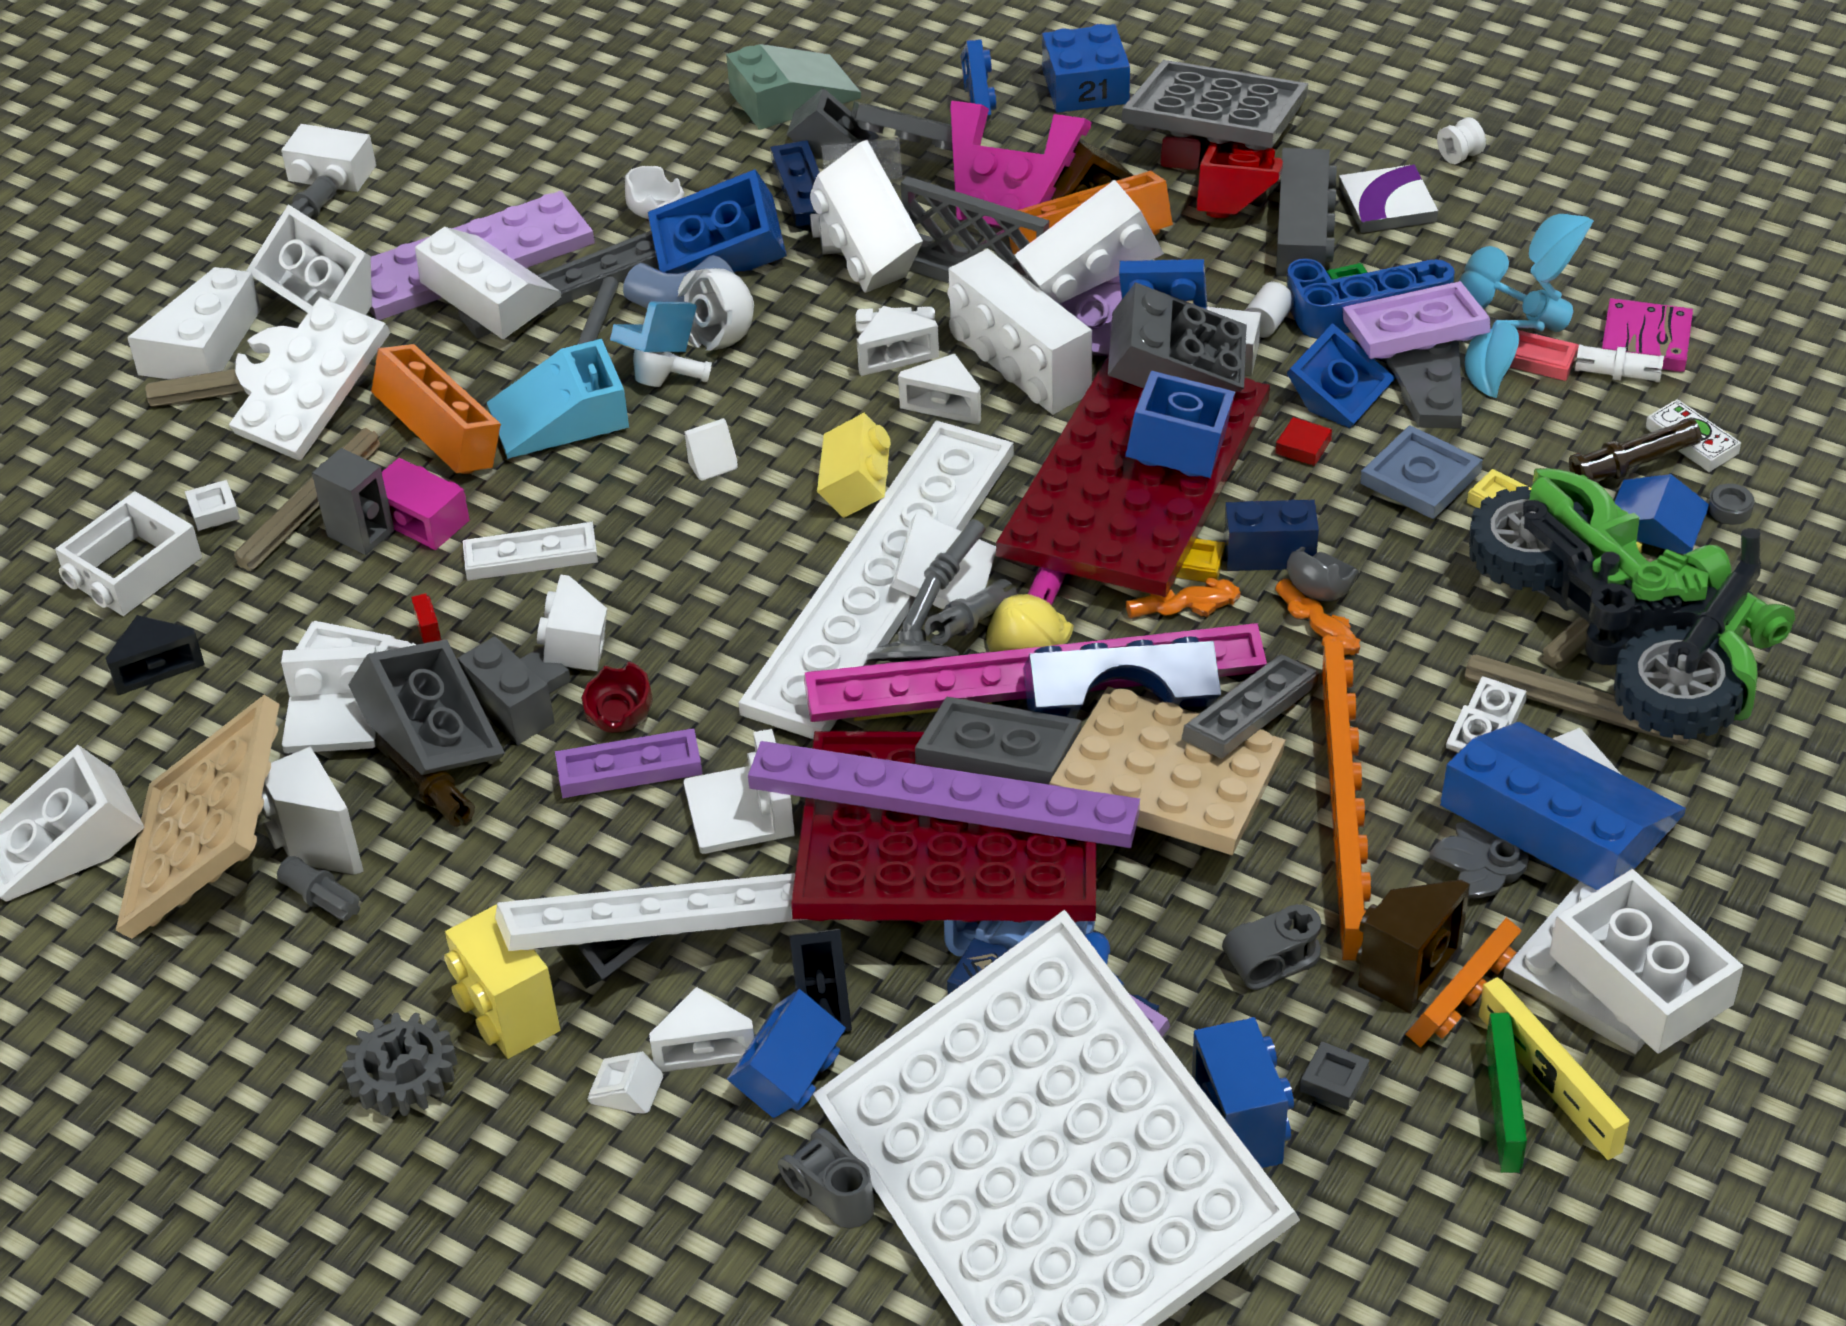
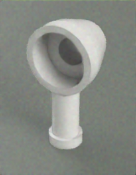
M635 349L633 357L635 380L654 387H661L670 372L699 378L701 381L707 382L712 362L705 361L703 363L686 359L670 352H643Z

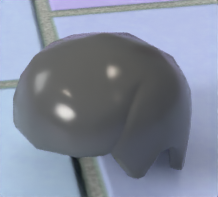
M1300 547L1291 553L1287 561V572L1292 583L1308 598L1316 599L1317 601H1338L1343 598L1360 574V571L1353 566L1323 552H1317L1312 557L1304 552L1305 547Z

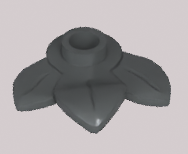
M1472 822L1457 823V836H1449L1440 840L1431 849L1429 856L1432 860L1461 871L1458 880H1463L1470 884L1468 898H1480L1498 893L1503 884L1518 880L1527 870L1529 863V854Z

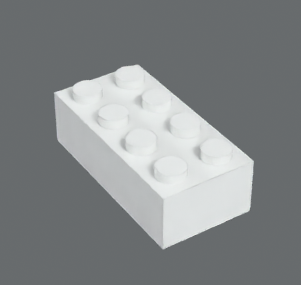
M988 248L948 268V297L950 299L951 318L949 320V328L958 341L964 342L977 353L981 360L991 364L1002 373L1007 381L1013 382L1028 394L1034 403H1039L1052 415L1080 401L1084 397L1092 383V329Z

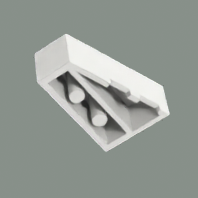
M1114 180L1017 252L1015 257L1033 284L1060 304L1119 276L1120 261L1152 260L1164 253L1141 210Z
M214 267L128 336L138 375L175 379L223 371L261 311L252 272Z

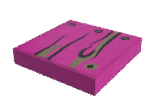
M1610 298L1602 349L1617 351L1618 347H1625L1626 352L1653 356L1661 355L1664 356L1663 370L1685 372L1693 309Z

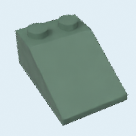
M764 44L746 46L739 51L726 54L730 93L759 130L790 121L793 113L822 88L827 90L842 104L861 98L860 90L830 54Z

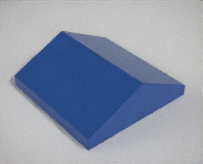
M1333 323L1287 372L1288 377L1309 412L1348 428L1355 424L1395 379L1374 358L1370 359L1359 345Z
M1672 474L1623 480L1614 501L1622 510L1629 514L1635 513L1640 517L1637 541L1680 554L1693 551L1709 507L1706 501Z

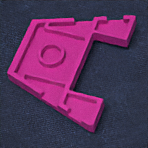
M951 101L955 191L1014 210L1050 201L1056 190L1053 187L1064 166L1069 167L1076 155L1073 153V150L1081 136L1087 135L1092 122L1086 118L1054 114L1044 154L986 147L980 145L989 108L982 104ZM956 207V218L962 222L967 217L959 207ZM982 217L990 227L1003 229L994 218Z

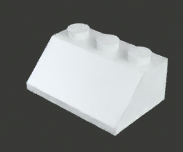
M868 140L858 143L817 175L810 193V199L816 213L823 215L828 225V232L833 245L842 250L847 260V269L851 278L855 282L858 281L864 293H867L906 277L923 240Z
M288 204L246 271L252 272L255 279L307 313H309L318 298L321 297L366 315L372 306L371 256Z
M443 227L415 247L420 283L501 339H505L561 298V291L477 235Z

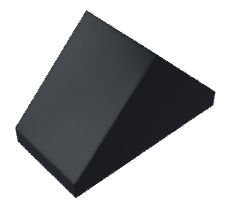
M136 615L105 658L118 696L205 665L193 628Z
M840 929L789 935L795 990L801 989L845 1026L846 1029L844 1031H851L852 1025Z

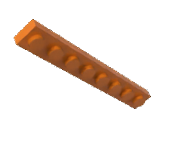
M1324 641L1322 685L1342 960L1356 961L1357 953L1363 942V932L1359 930V926L1366 912L1364 910V902H1370L1371 877L1370 872H1361V864H1367L1368 840L1367 835H1358V827H1364L1365 803L1364 798H1355V791H1361L1362 767L1361 762L1352 761V756H1358L1359 752L1358 727H1350L1349 721H1355L1356 695L1355 693H1347V687H1353V660H1344L1343 641Z

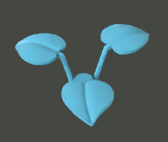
M1557 214L1546 219L1536 231L1529 247V258L1535 262L1531 267V273L1545 290L1532 291L1525 295L1501 283L1500 281L1508 269L1509 260L1507 255L1499 248L1486 246L1477 250L1469 258L1465 266V272L1461 275L1459 281L1463 283L1483 309L1486 308L1492 301L1497 289L1522 301L1523 312L1529 319L1496 320L1492 329H1490V333L1476 335L1471 340L1465 355V370L1471 383L1484 394L1497 398L1500 383L1508 371L1518 348L1519 333L1516 328H1534L1541 332L1545 327L1553 332H1560L1571 321L1573 315L1572 304L1562 299V293L1555 290L1549 282L1555 279L1567 266L1594 222L1592 219L1585 216Z

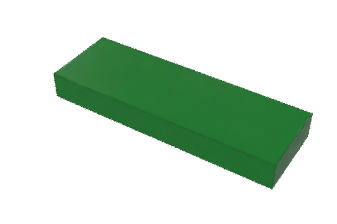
M1490 1013L1485 1046L1500 1172L1519 1173L1523 1166L1527 1137L1512 1020L1509 1013Z

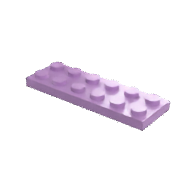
M562 191L545 194L541 198L518 206L508 207L504 211L484 218L474 219L467 224L452 228L479 236L525 268L595 244L593 230ZM429 237L409 244H402L395 249L371 256L372 306L369 311L376 320H382L442 298L420 283L415 247Z

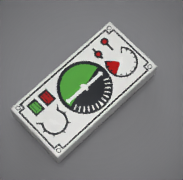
M1678 399L1647 417L1645 428L1650 432L1674 425L1690 417L1695 419L1701 430V443L1678 451L1708 472L1739 454L1740 441Z

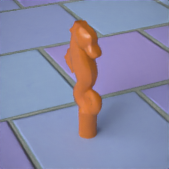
M1207 578L1205 586L1186 587L1176 595L1170 589L1166 597L1150 594V596L1126 601V611L1131 619L1157 612L1163 616H1172L1187 607L1192 608L1193 613L1208 618L1217 608L1227 604L1233 605L1240 598L1241 592L1239 587L1229 580Z
M1285 578L1278 582L1275 591L1288 604L1289 613L1296 619L1309 618V624L1313 631L1323 637L1322 646H1324V641H1343L1344 656L1349 654L1355 655V653L1359 654L1360 639H1357L1350 630L1349 619L1333 614L1332 616L1325 614L1319 601L1306 597L1289 579Z

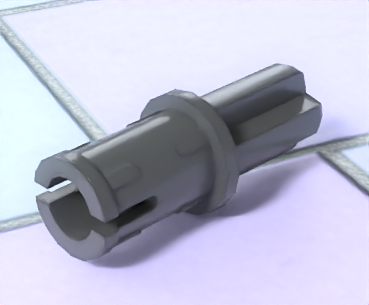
M319 176L304 192H298L293 197V203L290 206L309 218L316 219L320 215V209L337 194V187L327 176Z
M296 856L287 857L280 864L277 871L278 881L303 895L304 902L309 906H320L343 921H348L352 915L359 913L361 909L358 905L359 896L337 883L334 875L329 871H318Z

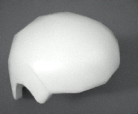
M640 166L631 169L625 176L626 204L632 212L642 218L649 219L647 212L684 198V191L680 186L679 179L676 178L673 182H669L661 167Z

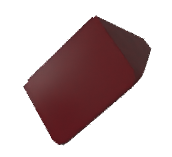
M1172 134L1166 135L1162 140L1161 166L1190 170L1198 169L1205 139L1199 136L1177 137Z

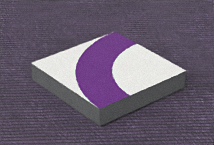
M1414 164L1339 175L1340 191L1361 233L1437 222L1438 209Z

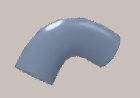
M714 255L708 256L695 268L679 274L665 273L645 263H639L626 276L623 294L626 299L643 308H648V304L651 301L684 302V296H678V290L684 276L691 271L726 269L732 273L734 272L726 261Z

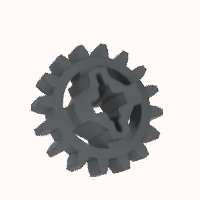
M393 1013L391 1023L386 1025L377 1018L373 1020V1032L368 1033L358 1030L356 1036L359 1045H347L345 1049L348 1061L342 1064L351 1096L353 1098L360 1096L362 1107L366 1110L378 1103L380 1114L386 1116L392 1107H399L402 1116L408 1115L410 1105L417 1103L419 1107L425 1110L429 1108L427 1097L432 1094L442 1098L445 1095L442 1082L448 1083L455 1080L453 1066L457 1065L458 1062L448 1030L440 1031L438 1021L434 1018L422 1025L419 1013H414L409 1021H402L399 1013ZM367 1073H372L373 1079Z

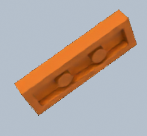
M1506 917L1405 1035L1420 1048L1434 1033L1443 1039L1462 1017L1454 1010L1460 1002L1463 1001L1470 1007L1482 994L1483 984L1487 983L1482 978L1484 974L1490 969L1498 975L1517 953L1509 945L1522 930Z

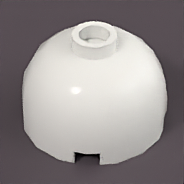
M726 269L693 270L684 276L678 290V296H684V302L697 306L689 336V341L692 345L699 348L703 344L707 347L705 351L723 349L735 344L747 334L752 324L754 301L748 287L739 276Z

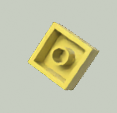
M496 904L445 931L449 952L444 954V959L450 973L457 981V984L451 988L458 1005L464 1013L472 1010L477 1017L475 1020L484 1041L489 1046L496 1043L506 1058L509 1059L561 1030L548 967L534 949L508 951L495 920Z

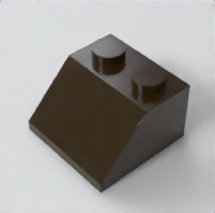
M1454 880L1391 889L1378 906L1375 904L1370 905L1364 913L1359 926V930L1363 932V942L1356 957V963L1360 965L1358 987L1411 1014L1461 949L1470 884L1463 880Z

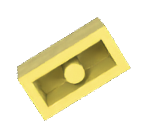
M865 412L826 432L823 436L817 492L843 518L885 497L891 442L886 430L881 425H876Z

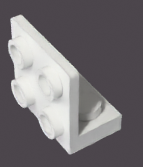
M375 645L283 650L281 664L290 696L282 740L284 753H296L310 746L314 752L368 749L376 746L375 739L378 733L366 722L348 685L366 655L377 652Z
M772 729L753 732L755 752L747 753L749 766L690 777L684 780L685 793L699 851L702 854L795 836L791 796L749 789L748 773L760 741L776 743Z

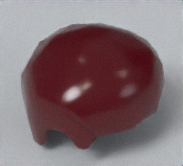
M630 661L627 662L624 668L604 666L597 677L587 683L581 697L586 719L596 727L609 733H624L643 723L648 716L653 702L647 673Z

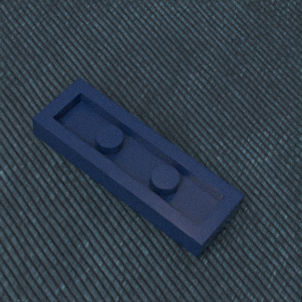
M808 141L770 147L771 160L796 227L811 225L810 214L817 213L812 206L810 193L820 171Z

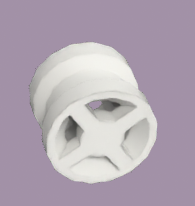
M1467 117L1458 121L1456 126L1449 125L1440 129L1437 134V144L1444 159L1450 164H1457L1464 161L1468 155L1475 156L1483 152L1486 146V138L1480 124L1475 119Z

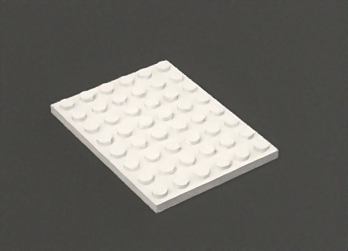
M1065 910L813 1093L849 1151L869 1167L873 1188L963 1326H1158L1300 1221L1290 1204Z

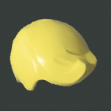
M1017 594L1005 598L996 608L987 629L986 643L990 652L1066 644L1072 635L1074 625L1067 622L1064 615L1056 612L1049 602L1033 595Z

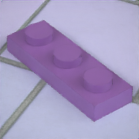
M694 728L555 751L562 798L703 775Z

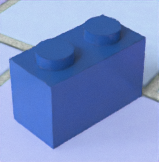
M798 989L776 1004L727 1080L773 1118L790 1108L798 1111L813 1095L816 1086L811 1082L818 1071L820 1073L825 1071L838 1056L840 1048L836 1046V1043L846 1027L801 989Z

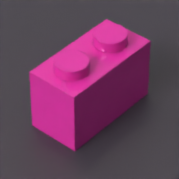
M401 458L395 460L382 471L394 530L437 550L470 521L464 489L452 481L448 482L428 472L424 467L416 466Z

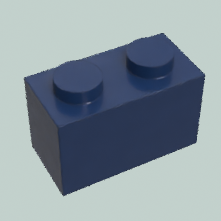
M1315 499L1226 502L1224 543L1227 571L1286 570L1289 556L1300 547H1305L1304 552L1313 557L1317 553L1319 534Z

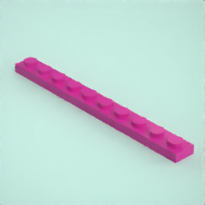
M1258 623L1052 645L1061 647L1062 651L1080 650L1082 646L1091 643H1106L1108 648L1126 647V644L1136 640H1152L1154 645L1171 644L1177 638L1192 636L1199 638V642L1214 641L1219 677L1255 673L1267 664ZM1041 647L805 672L804 685L810 722L940 708L946 697L981 703L1026 699L1023 667L1029 653H1034L1036 649ZM1116 679L1103 682L1090 691L1106 690L1108 686L1116 689L1143 685L1130 680Z

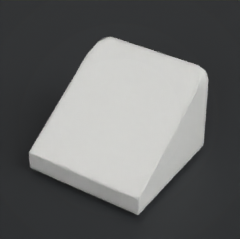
M724 418L685 431L688 463L699 480H706L738 468L736 454Z
M643 1051L606 1058L601 1064L587 1100L594 1105L633 1113H648L663 1079L662 1071Z

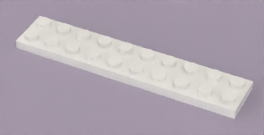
M935 421L886 491L885 497L879 501L738 702L741 716L814 739L815 731L831 730L837 719L810 722L804 685L805 672L875 664L876 661L867 660V654L889 643L909 613L916 598L891 587L916 512H919L963 531L1014 456L1013 442Z

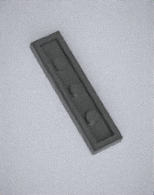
M1280 654L1185 724L1182 740L1222 759L1315 688L1320 672Z

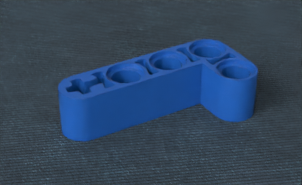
M1298 259L1293 261L1287 270L1286 287L1294 297V305L1290 312L1300 330L1309 337L1319 338L1332 323L1342 332L1350 333L1351 331L1343 320V307L1450 284L1454 282L1455 271L1449 263L1435 259L1331 280L1325 268L1319 262L1312 259Z

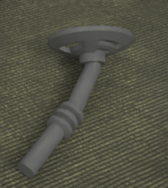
M972 519L947 551L939 553L935 560L930 563V566L924 571V582L903 623V631L898 632L899 641L873 650L867 654V660L912 661L959 656L958 651L946 645L926 640V633L921 628L939 590L946 589L949 582L960 571V562L985 532V527L981 522Z

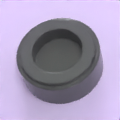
M1737 484L1719 485L1710 493L1708 512L1712 518L1724 524L1737 525L1744 523L1752 515L1755 502L1754 496L1748 489Z

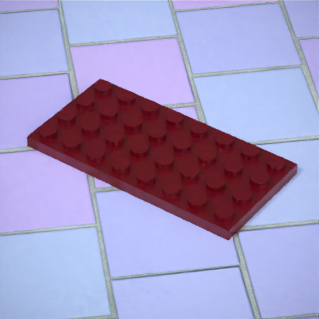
M1108 355L996 542V556L1166 597L1269 400L1270 385L1245 378L1244 389L1241 392L1235 391L1226 434L1211 478L1188 476L1180 470L1161 465L1149 466L1139 462L1137 459L1125 457L1135 410L1144 388L1109 376Z

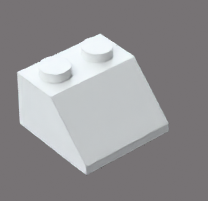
M311 746L272 762L270 772L264 782L262 792L264 805L262 812L266 818L269 816L271 818L270 821L264 823L273 847L277 849L283 846L288 857H299L311 867L351 875L363 872L348 809Z

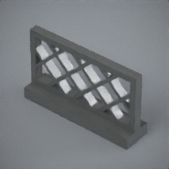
M908 176L901 182L902 204L915 228L920 223L931 235L930 237L919 233L923 242L909 271L949 283L948 268L984 251L983 249L991 245L1004 262L1033 284L1015 255L1003 243L1001 238L1008 235L1021 250L1030 242L1018 228L1024 227L1036 231L1037 238L1049 229V220ZM914 193L923 196L932 208L925 211L915 200ZM947 205L959 207L967 219L960 222ZM937 212L950 229L943 233L930 216ZM982 217L994 218L1003 230L995 233ZM973 224L985 238V241L978 244L965 227ZM955 234L966 248L953 244L948 238Z

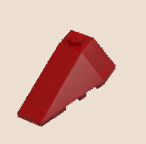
M1230 141L1219 144L1210 142L1200 164L1197 211H1206V215L1214 218H1226L1230 214H1237L1279 180L1283 169V160L1275 158L1273 147L1264 150H1253L1247 148L1245 143Z

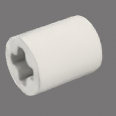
M1268 282L1263 285L1244 310L1261 313L1260 337H1269L1275 332L1292 309L1294 297L1291 291L1281 283Z

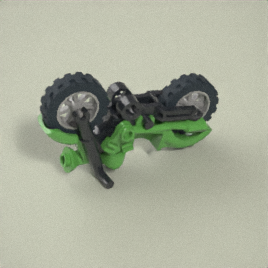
M1535 468L1531 490H1529L1528 486L1516 487V491L1511 492L1504 489L1496 492V497L1491 498L1488 496L1482 500L1480 509L1475 508L1470 524L1469 555L1471 561H1476L1477 570L1483 575L1489 574L1491 581L1500 585L1505 582L1510 584V588L1522 590L1523 587H1532V591L1543 590L1565 611L1573 610L1589 623L1585 647L1586 654L1592 661L1601 665L1617 664L1614 681L1615 701L1618 707L1623 706V714L1630 721L1635 719L1639 722L1638 727L1648 732L1652 729L1659 731L1660 736L1673 738L1674 734L1683 735V739H1695L1697 734L1705 733L1706 736L1718 733V729L1721 726L1727 728L1734 720L1743 721L1751 716L1757 689L1758 670L1753 652L1742 637L1749 628L1750 637L1755 647L1759 649L1769 648L1786 639L1795 621L1794 610L1781 604L1768 605L1749 591L1761 572V533L1759 530L1747 528L1741 532L1740 563L1732 572L1728 555L1724 549L1717 545H1704L1683 555L1666 549L1663 556L1652 562L1647 561L1639 552L1636 544L1640 517L1635 513L1629 514L1615 504L1612 497L1601 485L1588 479L1585 475L1580 476L1560 469ZM1710 682L1713 687L1706 686L1705 683Z

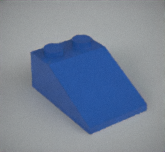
M756 169L647 212L659 270L665 273L679 274L687 272L712 255L726 261L733 272L753 270L787 256L773 195Z

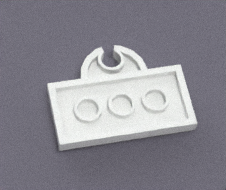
M319 297L298 328L278 326L267 328L253 335L247 340L252 350L258 354L270 353V355L264 362L258 364L251 363L245 354L238 353L235 373L249 397L229 424L233 432L301 461L371 362L378 348L382 346L391 333L386 323Z

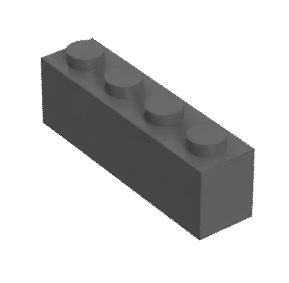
M1282 149L1283 169L1280 184L1276 276L1287 277L1289 265L1298 259L1315 260L1324 268L1325 262H1333L1334 238L1327 237H1334L1337 166L1329 165L1330 149Z

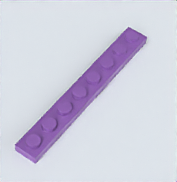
M760 741L748 773L749 789L1131 848L1140 810V798Z

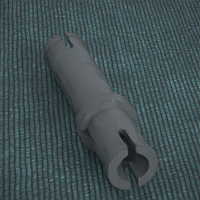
M999 579L991 586L967 599L953 600L945 606L943 612L927 619L925 622L926 635L928 636L937 630L939 634L933 636L930 640L936 644H943L955 635L964 636L972 632L980 621L994 614L996 608L1005 598L1017 595L1016 588L1014 587L1005 592L1003 589L1012 583L1006 579Z

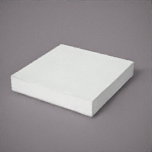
M916 512L911 520L891 587L916 597L925 579L924 571L939 553L947 551L962 531ZM978 539L960 562V571L949 582L946 589L939 590L933 605L944 609L946 605L955 599H967L985 589L996 553V546Z

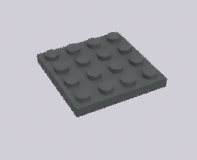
M1163 60L1125 104L1122 110L1121 123L1133 124L1135 129L1142 131H1151L1157 128L1168 130L1177 137L1198 135L1207 137L1213 143L1223 144L1233 141L1245 143L1247 148L1253 150H1264L1273 147L1307 98L1308 83Z

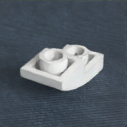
M1482 676L1469 705L1463 706L1447 740L1446 748L1460 752L1473 738L1515 723L1526 701V691Z

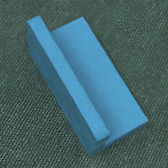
M651 301L648 304L644 324H614L610 340L643 352H686L697 306L689 302Z

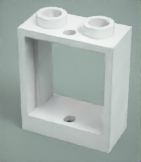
M136 491L55 548L61 565L59 574L63 581L70 588H79L90 595L99 606L103 608L109 607L123 617L202 558L193 525ZM138 536L156 547L115 578L96 568Z

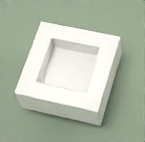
M227 480L185 491L198 531L240 519Z

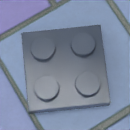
M1409 425L1361 470L1360 484L1434 519L1481 473L1483 460Z

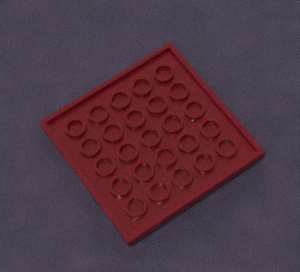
M815 731L812 749L917 764L915 763V747L924 732ZM806 797L791 902L792 919L813 921L862 920L867 922L876 920H911L915 922L961 920L964 922L1013 921L1022 923L1027 921H1050L1065 910L1074 922L1096 921V842Z

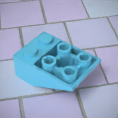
M602 339L560 349L486 402L489 413L501 423L499 438L507 459L629 428L624 388Z

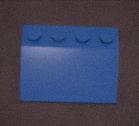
M1516 722L1473 738L1447 763L1440 806L1595 890H1599L1629 870H1634L1684 816L1686 810L1685 807L1521 722Z

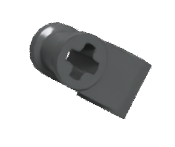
M1295 904L1287 906L1274 914L1237 926L1224 938L1222 948L1248 988L1253 990L1266 988L1277 980L1299 971L1310 969L1317 964L1320 959L1321 946L1316 938L1321 930V919L1313 908L1306 905ZM1292 919V929L1290 930V920ZM1307 945V955L1304 956V946Z
M818 1128L811 1134V1141L793 1156L786 1154L778 1160L779 1171L789 1187L799 1196L809 1200L840 1227H860L873 1216L875 1203L869 1167L865 1162L843 1147L827 1130Z

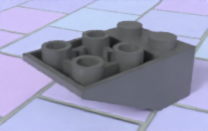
M1135 282L1112 312L1108 375L1144 388L1150 372L1155 371L1241 392L1244 389L1247 325Z

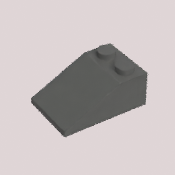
M447 639L369 653L348 684L366 722L421 775L500 759L505 754Z

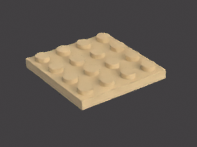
M1108 686L1049 782V785L1140 798L1139 818L1136 826L1233 855L1283 755L1286 739L1272 736L1267 731L1260 729L1221 759L1182 740L1184 725L1199 715V713L1182 709L1177 704L1171 702L1155 701L1139 696L1127 689H1115Z
M263 695L149 783L141 817L145 828L137 835L116 931L133 939L149 926H156L165 914L177 905L186 904L196 891L207 883L212 884L217 881L226 869L237 861H244L252 853L257 842V837L254 835L257 818L264 805V799L262 798L264 782L271 769V762L269 761L271 745L278 733L276 720L279 703Z

